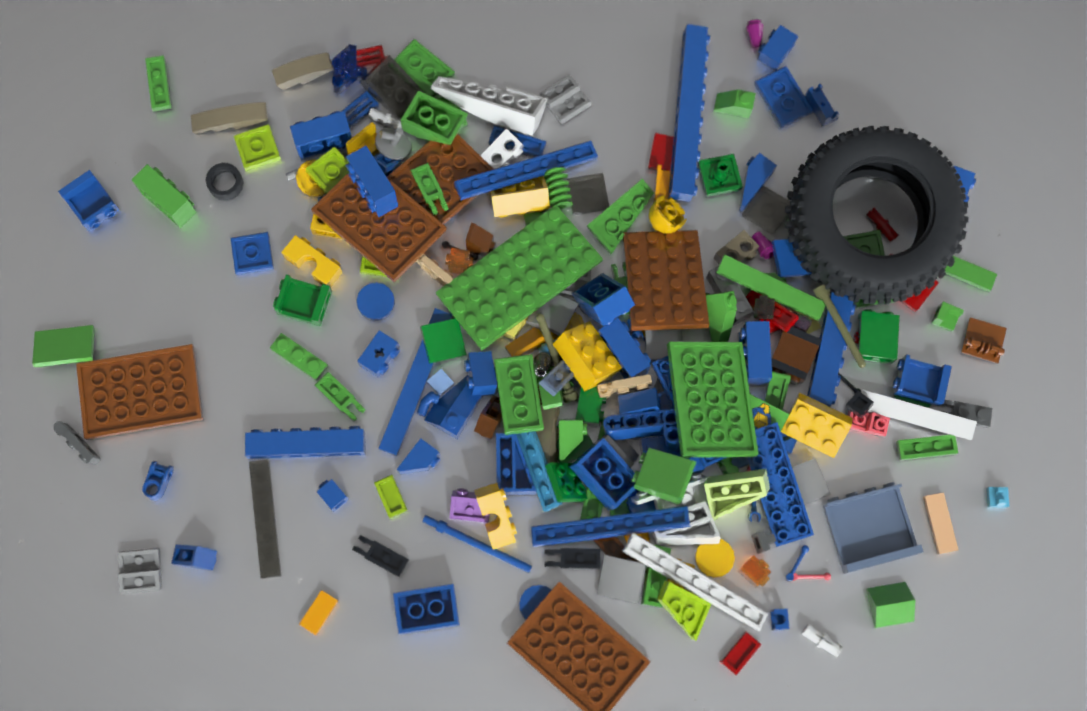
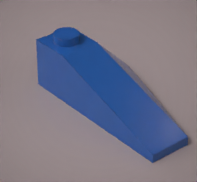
M468 375L443 395L437 404H433L424 419L425 422L457 440L484 396H472L471 389L467 387Z

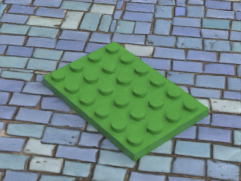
M669 342L667 350L681 457H756L758 455V447L742 342Z

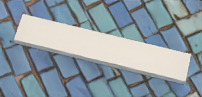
M861 389V393L874 402L869 412L968 440L973 438L977 424L976 421Z

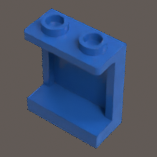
M90 170L58 191L88 231L96 229L100 226L101 222L112 218L120 210Z
M906 354L897 363L899 373L898 377H895L893 381L894 395L939 407L945 401L952 366L944 364L942 367L910 359V355Z

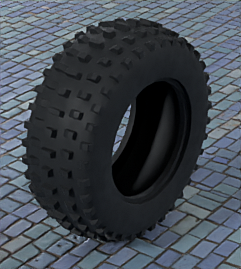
M874 126L863 127L860 131L858 127L846 133H840L839 137L837 135L833 136L832 139L826 141V144L823 142L814 153L811 152L808 155L805 165L801 164L798 168V178L793 177L791 181L793 191H788L787 198L791 202L790 206L785 207L786 214H789L785 225L786 228H790L788 240L789 243L794 242L792 244L793 249H795L793 251L794 255L799 261H803L800 264L803 269L808 273L811 271L810 277L818 283L821 281L822 285L826 286V290H829V288L830 291L832 289L835 290L834 295L838 297L849 296V301L858 302L860 299H863L864 304H875L877 300L878 304H884V302L885 304H890L891 299L893 302L899 300L901 302L912 297L913 294L915 297L918 296L926 287L930 289L934 286V281L937 277L942 279L946 275V266L952 267L954 265L955 258L953 255L961 252L962 245L959 242L966 237L967 231H964L963 228H966V223H968L969 219L968 216H964L967 214L968 202H964L966 200V194H964L966 191L965 187L960 188L963 183L959 180L961 178L959 173L955 174L957 171L955 167L951 168L952 162L948 161L947 156L942 157L943 152L938 150L936 146L932 148L930 141L925 138L920 140L917 138L918 135L912 132L905 134L903 133L904 129L894 128L892 131L889 130V126H880L877 129H874ZM861 177L882 178L897 185L908 195L917 215V232L912 246L901 253L881 256L863 252L851 245L839 231L834 219L833 199L835 191L846 182Z

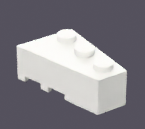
M706 501L688 507L691 527L651 532L655 544L659 546L719 544L720 534Z

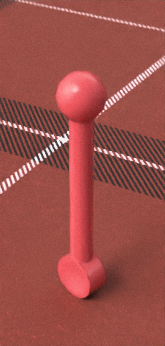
M794 573L792 581L811 578L830 580L831 574L797 575Z

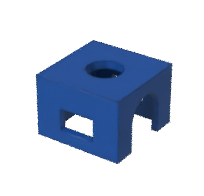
M788 609L770 610L772 631L790 629Z

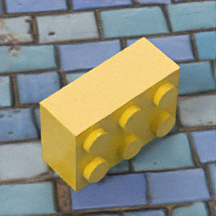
M590 321L563 332L553 343V346L568 365L570 371L574 373V377L584 391L612 379L622 369V366Z
M799 392L789 411L790 414L781 433L834 458L852 426V417Z

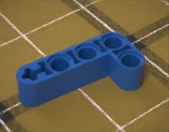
M674 409L611 415L603 421L605 436L609 435L613 440L664 435L665 446L668 450L678 451L680 449Z

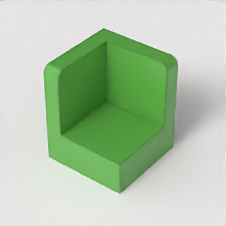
M943 301L937 307L931 323L953 331L958 318L963 314L964 310Z

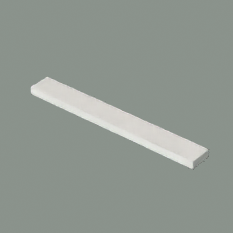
M632 533L623 549V552L754 630H761L769 613L638 535Z

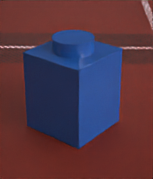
M332 479L330 481L325 480L319 485V490L316 491L333 512L349 500Z

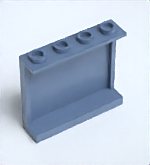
M894 482L883 485L882 489L878 490L876 487L864 490L865 493L859 495L857 492L846 494V498L840 500L839 497L827 499L828 503L823 505L844 574L924 552L922 545H917L899 489L902 487V483L897 485Z

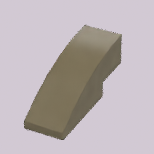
M321 53L273 69L272 73L276 86L286 90L298 83L304 85L334 70L329 53Z

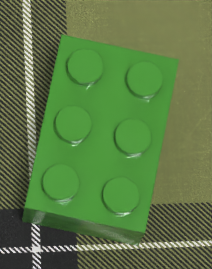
M147 164L131 179L140 193L180 229L196 214L193 208L194 203L190 200V197L184 191L180 192L176 188L177 186L169 178L166 179L157 167L151 168Z

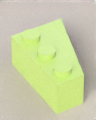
M766 469L709 476L704 483L713 520L766 496L770 489Z

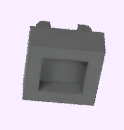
M764 530L751 535L757 554L770 550L769 544L776 542L775 535L766 536Z

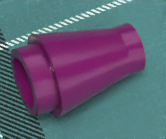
M758 19L748 21L746 26L752 48H759L762 45L764 24Z
M761 231L753 234L751 238L759 245L757 250L760 257L766 260L774 256L771 241Z

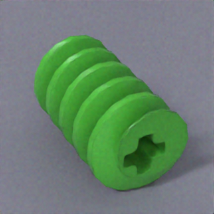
M552 168L544 174L549 193L550 207L557 205L560 209L573 205V202L567 201L572 198V195L566 194L570 192V188L565 187L569 185V181L564 180L568 178V174L563 173L566 171V168Z

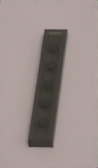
M270 460L250 461L249 469L260 578L282 577Z

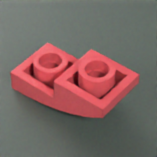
M848 409L847 415L852 417L851 429L878 436H886L889 417L872 412L866 413L860 418Z

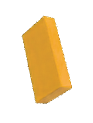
M321 590L299 625L317 636L339 601Z

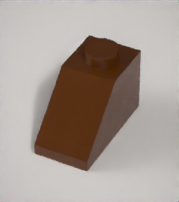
M471 222L466 237L467 252L477 253L479 256L485 257L495 249L494 235Z
M495 395L491 397L480 413L474 432L489 439H492L502 422L499 397Z

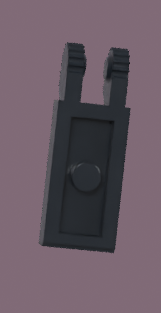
M360 535L358 539L371 547L368 552L363 551L358 546H354L352 550L364 556L366 560L400 578L409 559L376 541H371Z
M561 548L545 550V554L548 556L560 555V562L547 561L545 562V567L600 569V549Z

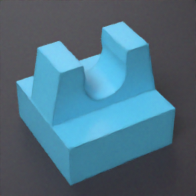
M1008 487L986 488L988 507H1010Z

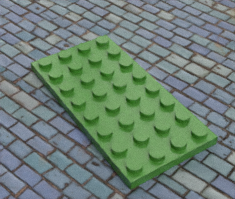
M555 205L435 293L482 351L601 263L603 258L560 208Z

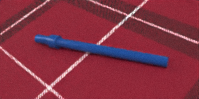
M427 515L423 518L422 522L436 528V531L442 534H449L528 573L532 568V565L498 549H493L492 546L448 526L447 522L438 521Z

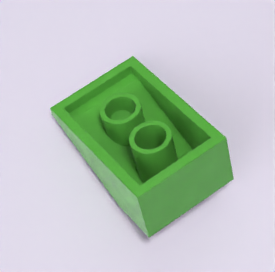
M418 90L401 119L403 131L417 138L451 145L468 113Z

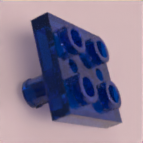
M349 44L332 59L334 68L332 84L334 85L335 93H342L357 80V77L361 79L366 78L367 68L357 66L356 45Z

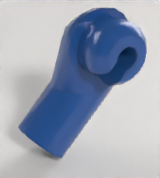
M435 391L429 392L421 399L416 414L426 417L430 403L437 404L440 395L434 393Z

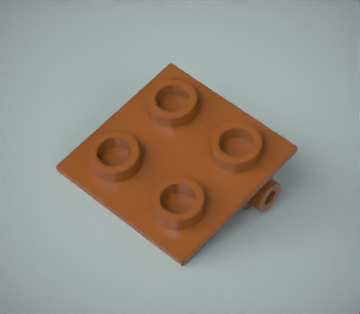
M970 317L961 353L999 363L1000 356H1003L1005 349L1002 347L1007 328Z

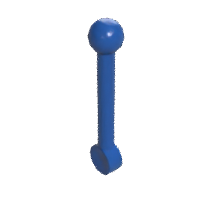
M807 545L802 546L800 556L791 572L785 577L787 581L791 582L794 579L797 567L805 553L809 552Z

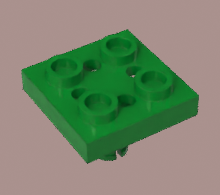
M734 153L699 160L698 167L706 197L743 189Z
M550 462L545 465L558 502H583L588 499L581 479L569 467L573 463Z

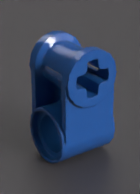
M153 461L142 487L144 495L153 501L160 500L164 496L167 485L171 480L174 467L170 465L167 467L158 464L157 461ZM153 486H157V492L151 495L149 493L150 489Z

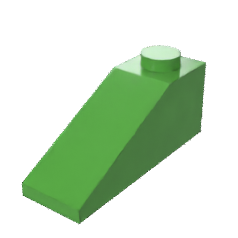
M734 291L706 295L711 342H729L737 311V300Z

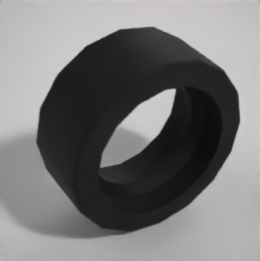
M230 163L214 165L207 172L205 179L211 194L215 198L225 201L237 197L242 191L244 184L241 173ZM224 172L232 173L236 180L234 186L226 191L217 190L214 186L215 178Z

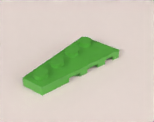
M641 179L586 226L610 255L625 234L623 232L628 231L653 196V190Z

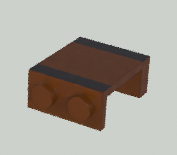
M791 327L788 332L782 330L771 363L773 372L790 375V383L798 385L806 380L822 339Z

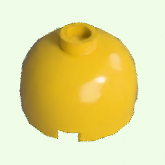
M660 196L649 209L648 217L650 223L655 230L661 233H674L687 221L683 216L685 211L674 199L670 198L668 200L664 198L665 196Z

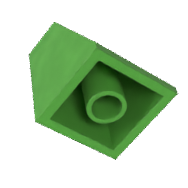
M649 448L647 453L643 452L639 461L642 464L640 472L636 470L632 482H635L634 488L679 505L685 495L696 461Z

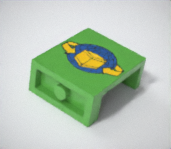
M750 392L755 429L777 422L781 431L790 412L784 409L781 410L753 396Z

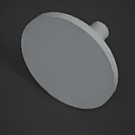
M386 128L379 131L376 135L375 145L384 156L400 160L409 155L411 143L403 133L402 128Z

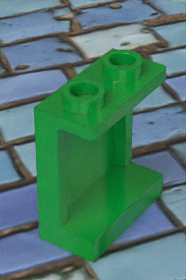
M286 274L285 279H282L279 285V296H276L273 302L275 312L281 316L321 326L332 294L331 287L324 284L321 287L296 280Z
M872 309L861 311L857 316V319L860 320L858 349L865 361L893 364L898 356L900 315H894L893 312L888 311L877 313Z

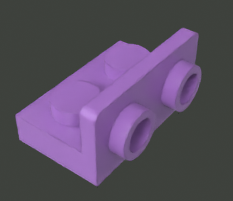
M463 488L453 490L449 519L489 523L490 513L482 516L475 492H468L467 489Z

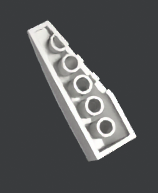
M438 77L431 85L432 90L465 111L507 129H513L529 135H533L538 128L547 102V98L515 88L507 87V90L497 89V85L483 87L479 86L477 82L463 84L462 80Z

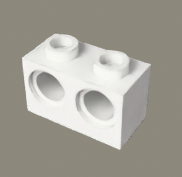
M506 129L482 153L481 157L493 169L510 165L509 162L513 158L516 159L522 154L524 146ZM509 141L515 143V147L512 150L505 149V145ZM495 155L502 156V160L498 164L492 161Z

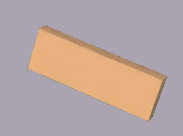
M944 492L924 496L923 499L937 554L958 551Z

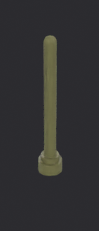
M825 285L815 288L813 292L817 298L819 297L820 300H823L858 366L864 368L866 362L829 297L831 295L829 293L830 288L826 290Z
M538 314L537 321L553 363L556 366L561 359L553 346L554 341L544 315ZM568 382L563 387L565 403L579 398L577 390L571 388Z

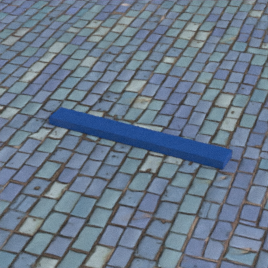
M588 141L455 181L454 185L460 200L543 176L546 171L552 168H570L593 161L598 158L592 141Z
M435 308L429 324L450 320L453 315ZM423 339L378 448L395 456H398L434 363L429 364Z
M688 506L531 526L533 547L691 526Z

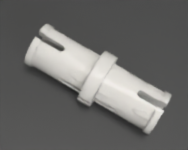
M372 107L368 114V119L377 121L384 127L402 128L401 119L392 116L389 112L384 113Z
M810 624L802 632V635L816 643L818 648L822 647L834 655V657H837L843 646L828 638V634H822Z

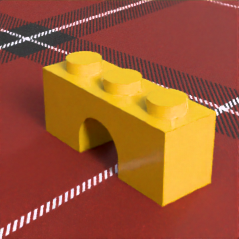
M295 235L281 252L284 259L298 269L307 261L316 262L317 266L311 274L313 279L321 285L324 284L332 287L343 273L340 267L341 264L334 258L328 259L325 256V252L320 248L314 249L306 238L301 237L300 239Z
M497 483L475 489L474 492L482 516L489 513L497 514L493 521L485 524L492 548L496 549L516 542L514 534H517L514 522H509V518L512 515L509 506H505L503 502L507 500L504 489H499Z

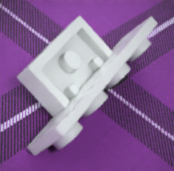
M701 473L692 474L683 500L679 505L642 491L637 492L636 496L631 497V501L639 505L654 500L656 510L682 506L689 507L696 504L692 487L705 483L708 477Z

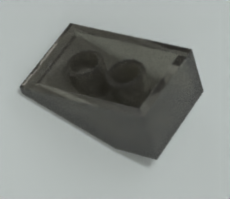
M390 55L384 56L359 81L373 98L398 119H402L418 90L423 92Z

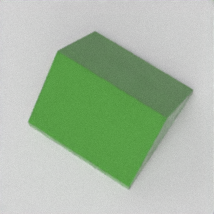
M906 582L866 588L875 628L915 621V598Z

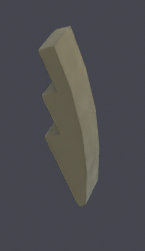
M265 102L227 106L191 115L192 132L196 135L210 130L215 132L228 128L237 130L268 120Z
M540 405L544 430L536 431L548 464L550 462L557 463L559 450L556 448L559 428L556 425L560 408L555 407L544 410L543 405Z

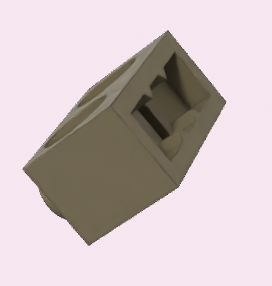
M743 230L717 251L714 259L718 264L723 255L733 257L742 263L746 260L751 261L757 255L756 251L759 245ZM745 245L749 250L743 251L740 246Z

